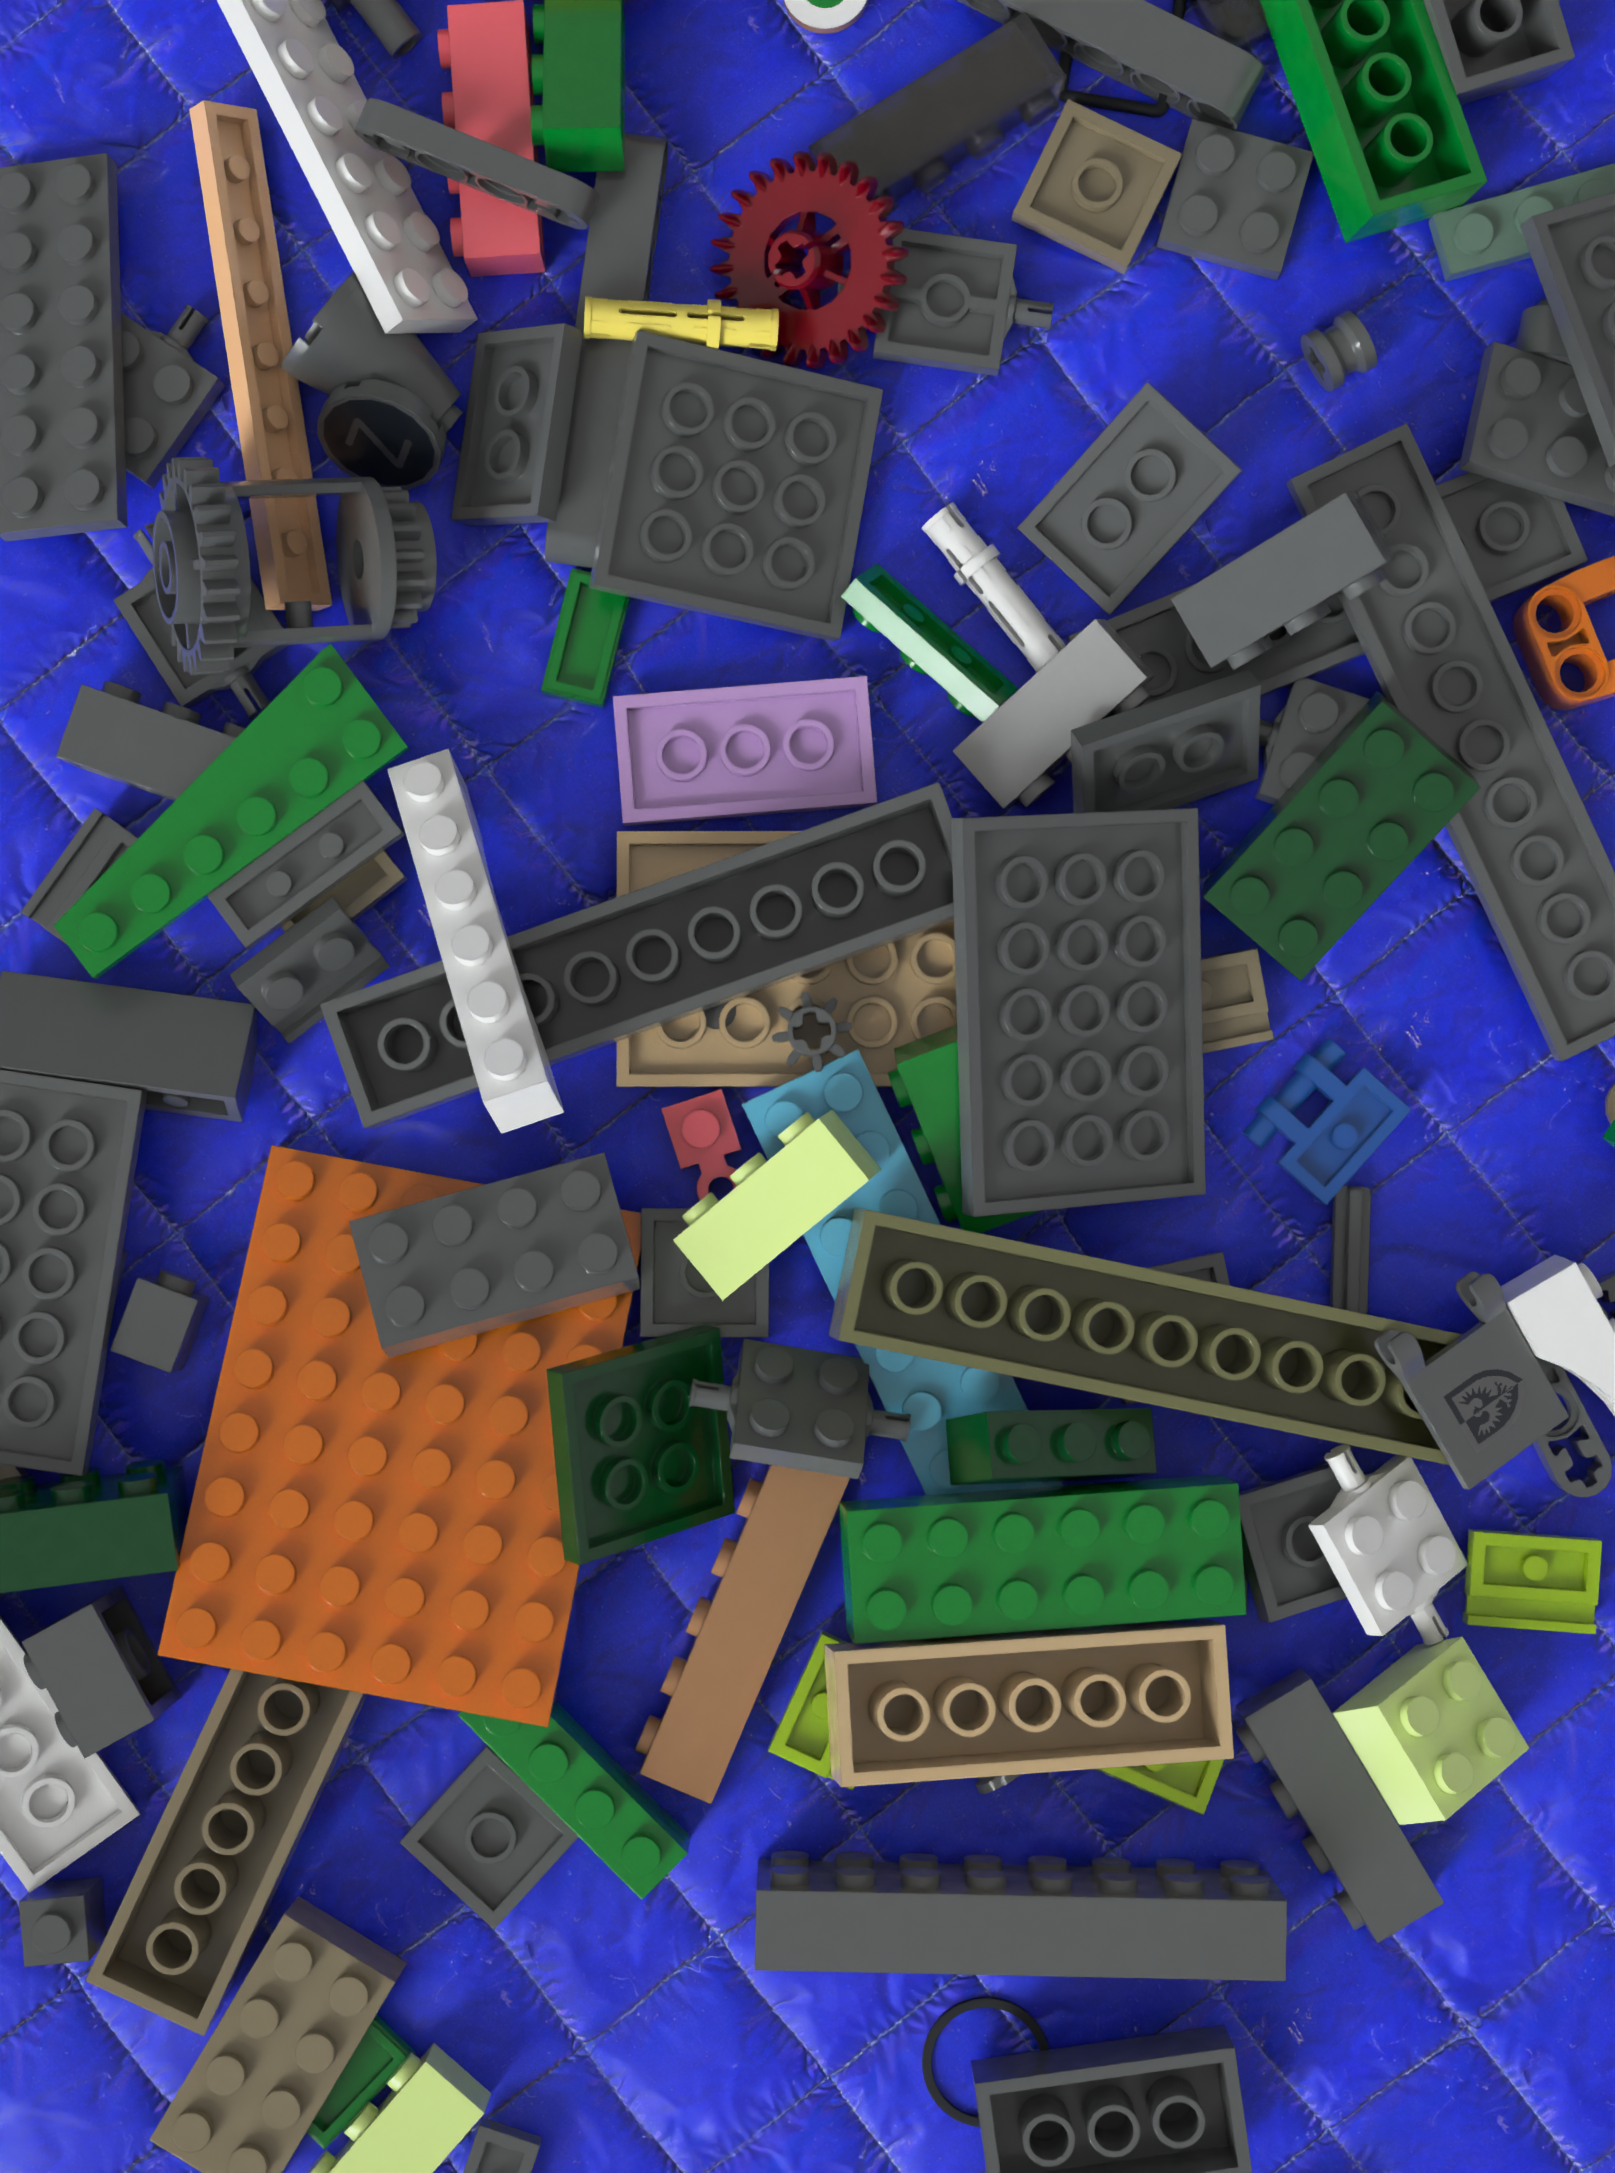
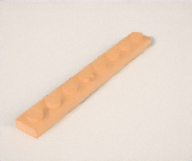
M203 100L189 110L246 481L312 479L313 475L298 379L290 376L280 367L293 345L257 110ZM316 497L249 499L266 610H285V602L311 601L312 611H319L332 606Z

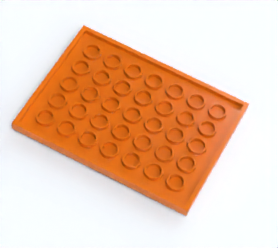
M271 1145L179 1556L180 1567L175 1574L158 1656L549 1728L580 1565L564 1560L546 1369L623 1348L634 1291L389 1358L381 1348L349 1221L486 1184ZM620 1209L638 1272L641 1257V1213Z

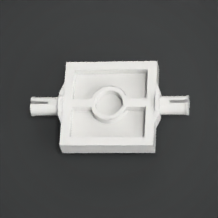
M1348 1444L1330 1450L1331 1453L1325 1454L1324 1458L1328 1461L1342 1488L1336 1495L1330 1508L1308 1524L1366 1634L1384 1636L1405 1617L1411 1616L1425 1645H1433L1444 1640L1443 1637H1447L1449 1631L1445 1628L1432 1603L1433 1598L1436 1597L1439 1589L1463 1570L1468 1563L1413 1459L1406 1456H1394L1374 1473L1364 1475Z

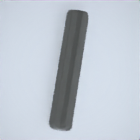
M1343 1186L1333 1197L1329 1307L1367 1314L1371 1192L1369 1188L1363 1186Z

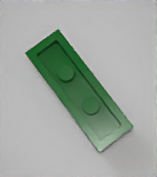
M878 563L857 576L841 597L853 607V614L863 626L871 631L882 633L900 649V655L905 663L918 673L929 675L947 691L950 702L965 715L976 717L983 723L1018 690L1011 681Z

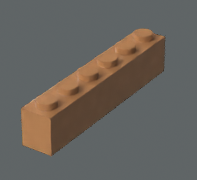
M769 1465L762 1482L750 1478L736 1511V1514L745 1517L746 1521L737 1542L725 1537L710 1572L721 1577L712 1600L700 1596L686 1628V1633L696 1636L686 1660L676 1655L674 1656L660 1689V1692L671 1697L661 1719L649 1715L636 1745L635 1751L645 1755L640 1770L641 1775L712 1804L850 1478Z

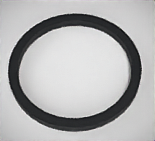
M994 1997L968 1999L945 2011L930 2029L922 2054L924 2080L936 2104L955 2120L975 2127H980L978 2116L965 2113L949 2103L939 2091L933 2077L931 2066L932 2052L943 2028L952 2019L966 2011L977 2008H996L1018 2017L1029 2027L1035 2036L1040 2051L1049 2050L1042 2029L1028 2012L1010 2001Z

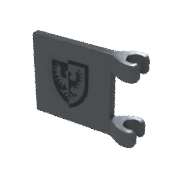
M1475 1271L1464 1275L1456 1282L1455 1286L1462 1301L1480 1321L1473 1328L1427 1361H1424L1421 1348L1415 1337L1406 1331L1399 1333L1395 1329H1389L1380 1335L1374 1344L1380 1357L1401 1381L1460 1484L1467 1490L1476 1486L1569 1417L1507 1310L1503 1291L1498 1281L1489 1273L1480 1275Z

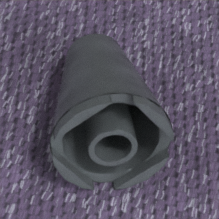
M354 272L343 282L313 318L312 321L314 323L304 336L307 340L304 341L299 337L280 366L290 376L327 395H330L336 387L347 383L345 389L350 386H359L360 381L363 379H378L402 386L422 398L434 411L431 418L437 424L438 429H440L441 424L443 425L446 434L463 414V411L454 405L461 395L460 391L415 333L385 334Z

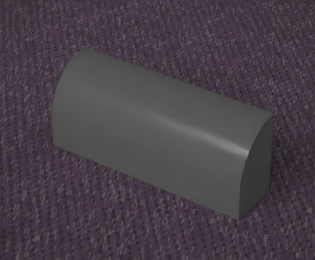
M1 971L0 1070L148 1091L145 1105L146 1110L243 1122L252 1082L257 1045V1011L253 1004Z

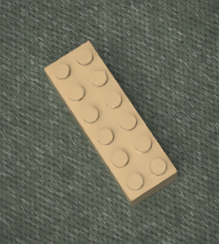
M1206 1618L854 1644V1642L824 1644L831 1777L840 1787L1234 1759L1226 1629L1224 1624Z

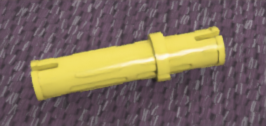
M585 296L583 339L596 338L632 341L636 331L640 330L685 342L705 345L706 347L718 350L719 346L776 351L779 328L778 308L753 309L721 306V300L708 299L707 305H691L653 301L613 300Z

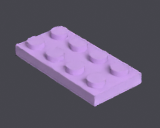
M867 676L613 696L624 826L865 807L877 804Z

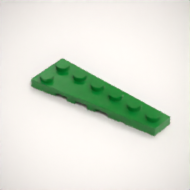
M329 644L53 926L91 977L97 979L208 898L207 896L356 785L362 781L366 782L410 749L332 644Z

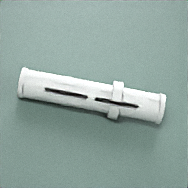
M954 502L941 509L922 526L921 529L938 546L956 570L953 576L960 586L967 584L972 592L977 595L988 609L987 611L1027 658V661L1036 673L1066 646L997 559L1001 553L993 544L989 546L985 544L968 524L966 518L958 510Z

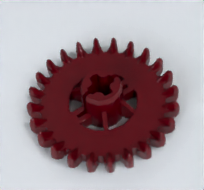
M798 151L793 156L795 170L783 158L777 157L770 160V166L774 171V180L762 171L754 170L749 172V178L754 183L757 191L756 194L741 189L731 191L732 197L738 201L743 212L741 214L722 212L718 215V218L725 222L734 232L732 237L714 238L711 240L713 246L729 253V260L712 265L709 270L714 274L731 278L729 285L714 294L716 299L737 300L738 308L779 309L776 351L761 349L760 355L762 358H776L785 349V355L782 360L785 366L797 367L805 355H807L806 365L811 369H820L826 361L827 352L829 353V359L833 363H844L848 357V343L853 350L864 352L868 348L866 328L873 333H884L886 324L880 314L881 309L896 311L899 308V301L889 292L891 286L905 285L907 282L906 275L894 269V264L907 258L909 251L905 247L893 245V239L904 230V223L896 220L886 221L885 217L892 210L894 202L890 196H880L875 200L873 199L878 188V180L875 176L866 175L857 183L859 169L856 162L846 160L840 164L838 171L834 155L822 152L817 157L818 165L816 167L809 153ZM815 213L831 218L836 225L826 233L816 232ZM800 216L796 230H789L779 235L791 220ZM804 249H809V250H808V254H809V255L806 256V253L804 252ZM848 249L851 250V270L849 276L842 273L843 253ZM801 266H803L806 272H800L802 271ZM836 281L845 285L832 302L821 307L820 291L833 286ZM795 290H800L807 310L792 304L786 297Z

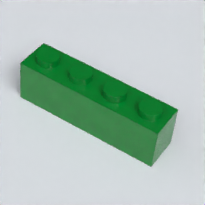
M555 1700L549 1728L461 1711L458 1713V1716L641 1900L688 1854L691 1836Z

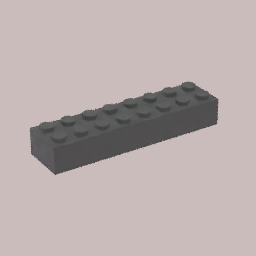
M795 1850L776 1851L771 1853V1860H758L755 1970L1286 1981L1287 1900L1268 1871L1259 1870V1864L1253 1861L1224 1860L1220 1863V1869H1195L1193 1861L1165 1858L1156 1861V1868L1131 1867V1861L1118 1857L1094 1858L1092 1866H1066V1859L1061 1857L1033 1856L1028 1858V1865H1002L1001 1857L974 1854L965 1856L964 1864L938 1863L937 1856L926 1853L902 1854L899 1856V1862H874V1856L865 1852H841L835 1855V1861H809L808 1853Z

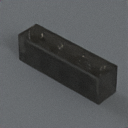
M1025 12L809 145V154L813 158L816 167L818 165L817 157L820 153L828 152L833 154L837 162L838 171L842 162L846 160L856 162L859 169L857 183L866 175L875 176L878 180V188L873 199L875 200L880 196H890L893 198L894 205L885 217L887 218L897 209L899 205L897 200L916 188H918L920 193L936 188L951 175L952 170L950 167L970 155H972L974 160L984 158L1006 140L1004 134L1023 122L1028 127L1035 126L1051 116L1060 106L1058 101L1062 97L1066 75Z

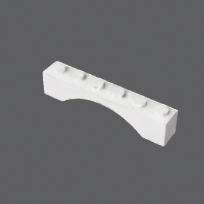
M449 749L387 769L479 1091L486 1109L501 1134L564 1113L548 1056L527 1000L502 922L487 867L482 836L468 789Z
M1553 1255L1502 1285L1501 1289L1507 1310L1533 1355L1559 1365L1578 1377L1605 1402L1615 1417V1319L1611 1318L1608 1320L1597 1302V1299L1603 1296V1292L1590 1269L1584 1263L1577 1265L1576 1262Z

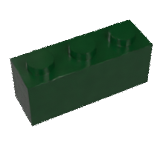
M1151 1408L987 1411L946 1419L950 1485L1113 1480L1157 1473Z

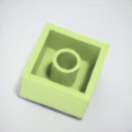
M1463 1636L1445 1639L1433 1645L1418 1644L1332 1713L1399 1825L1447 1820L1529 1749V1746Z

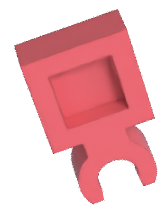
M719 1089L662 1108L661 1110L680 1168L684 1169L699 1164L702 1173L697 1182L699 1200H702L709 1194V1186L717 1177L729 1179L735 1189L737 1186L729 1176L736 1169L728 1166L725 1155L742 1150L723 1090Z

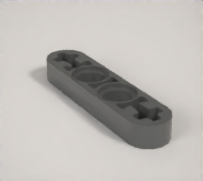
M367 99L355 128V133L358 137L383 152L575 229H587L600 198L593 188L578 179L380 99Z

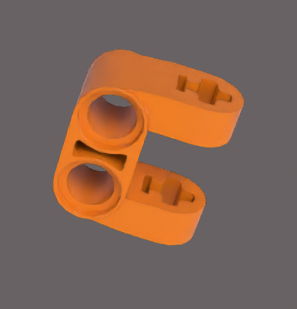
M1615 556L1576 570L1543 587L1521 603L1514 613L1512 623L1514 635L1531 677L1543 701L1554 709L1564 711L1575 709L1615 696V659L1607 662L1585 608L1589 604L1615 594ZM1538 605H1548L1557 611L1561 620L1558 633L1547 632L1540 627L1536 619ZM1563 663L1574 664L1582 671L1585 680L1582 692L1571 691L1562 683L1560 669Z

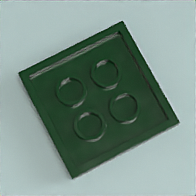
M703 1324L546 1369L564 1560L582 1565L735 1513L731 1459L729 1458L727 1411L689 1406L693 1378L700 1381L724 1384L720 1328Z

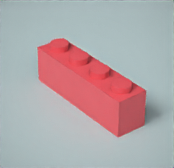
M524 0L447 5L448 29H438L437 31L441 69H451L453 91L442 92L444 125L539 163L538 147L533 146L531 136V105H535L532 84L530 29ZM447 178L449 193L460 194L461 217L450 218L454 257L464 256L471 277L546 272L543 220L541 215Z

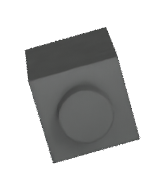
M161 1269L158 1278L152 1275L137 1278L110 1351L169 1373L184 1369L211 1297L194 1291L197 1281L173 1271Z
M102 1877L44 1882L32 1892H28L19 1901L24 1967L90 1961L100 1950L107 1935Z

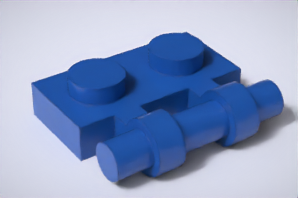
M1329 1038L1321 1044L1312 1056L1305 1053L1293 1066L1296 1072L1295 1075L1274 1098L1268 1095L1255 1109L1258 1116L1243 1131L1244 1136L1260 1149L1277 1132L1290 1141L1292 1144L1275 1163L1322 1205H1327L1411 1111L1406 1104L1364 1067L1359 1068L1345 1084L1339 1080L1331 1071L1346 1056V1053ZM1316 1089L1329 1102L1306 1127L1293 1114Z

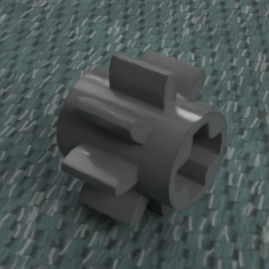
M803 992V1008L795 1014L785 1007L780 1006L778 1009L781 1017L789 1022L788 1031L774 1034L772 1040L777 1043L790 1042L794 1050L788 1056L787 1065L791 1067L796 1064L802 1055L812 1058V1066L817 1073L821 1072L822 1068L821 1056L828 1051L836 1057L844 1058L846 1053L841 1046L835 1043L837 1033H845L851 1030L852 1023L845 1021L835 1023L831 1016L837 1005L835 998L829 1000L822 1009L812 1007L811 996L808 992ZM807 1015H815L819 1025H829L831 1035L821 1038L820 1049L808 1050L805 1040L794 1039L793 1030L803 1027V1017Z

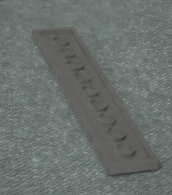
M1406 423L1286 482V485L1302 518L1345 492L1358 491L1396 559L1383 566L1389 578L1348 601L1343 591L1338 593V597L1386 699L1472 773L1481 787L1447 823L1446 828L1555 1061L1562 1062L1615 1036V872L1418 445Z

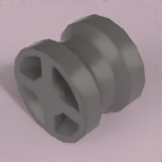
M1346 310L1337 315L1333 320L1332 326L1324 331L1312 329L1300 338L1306 362L1316 380L1326 391L1332 392L1341 387L1345 382L1346 376L1355 371L1366 373L1377 366V354L1371 337L1359 318L1351 311Z

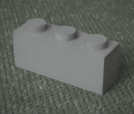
M1094 619L959 744L953 752L1003 809L1015 805L1018 801H1021L1028 808L1055 784V781L1048 774L1066 758L1072 763L1071 730L1113 716L1114 714L1140 707L1151 696L1144 687L1156 676L1105 619Z

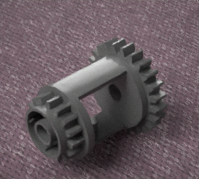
M206 457L172 458V462L166 464L167 474L162 475L164 492H159L162 510L157 513L153 528V571L159 607L167 625H172L171 643L172 646H177L178 662H183L184 672H189L190 675L224 673V670H229V660H234L233 648L382 640L386 637L390 628L411 627V623H417L418 621L417 612H425L430 608L435 594L437 577L434 533L424 505L419 501L409 502L408 490H401V487H380L378 482L372 477L220 481L219 468L213 467V459ZM341 496L336 528L337 567L342 600L350 625L313 627L311 601L285 602L287 629L247 631L251 605V573L246 529L238 499Z

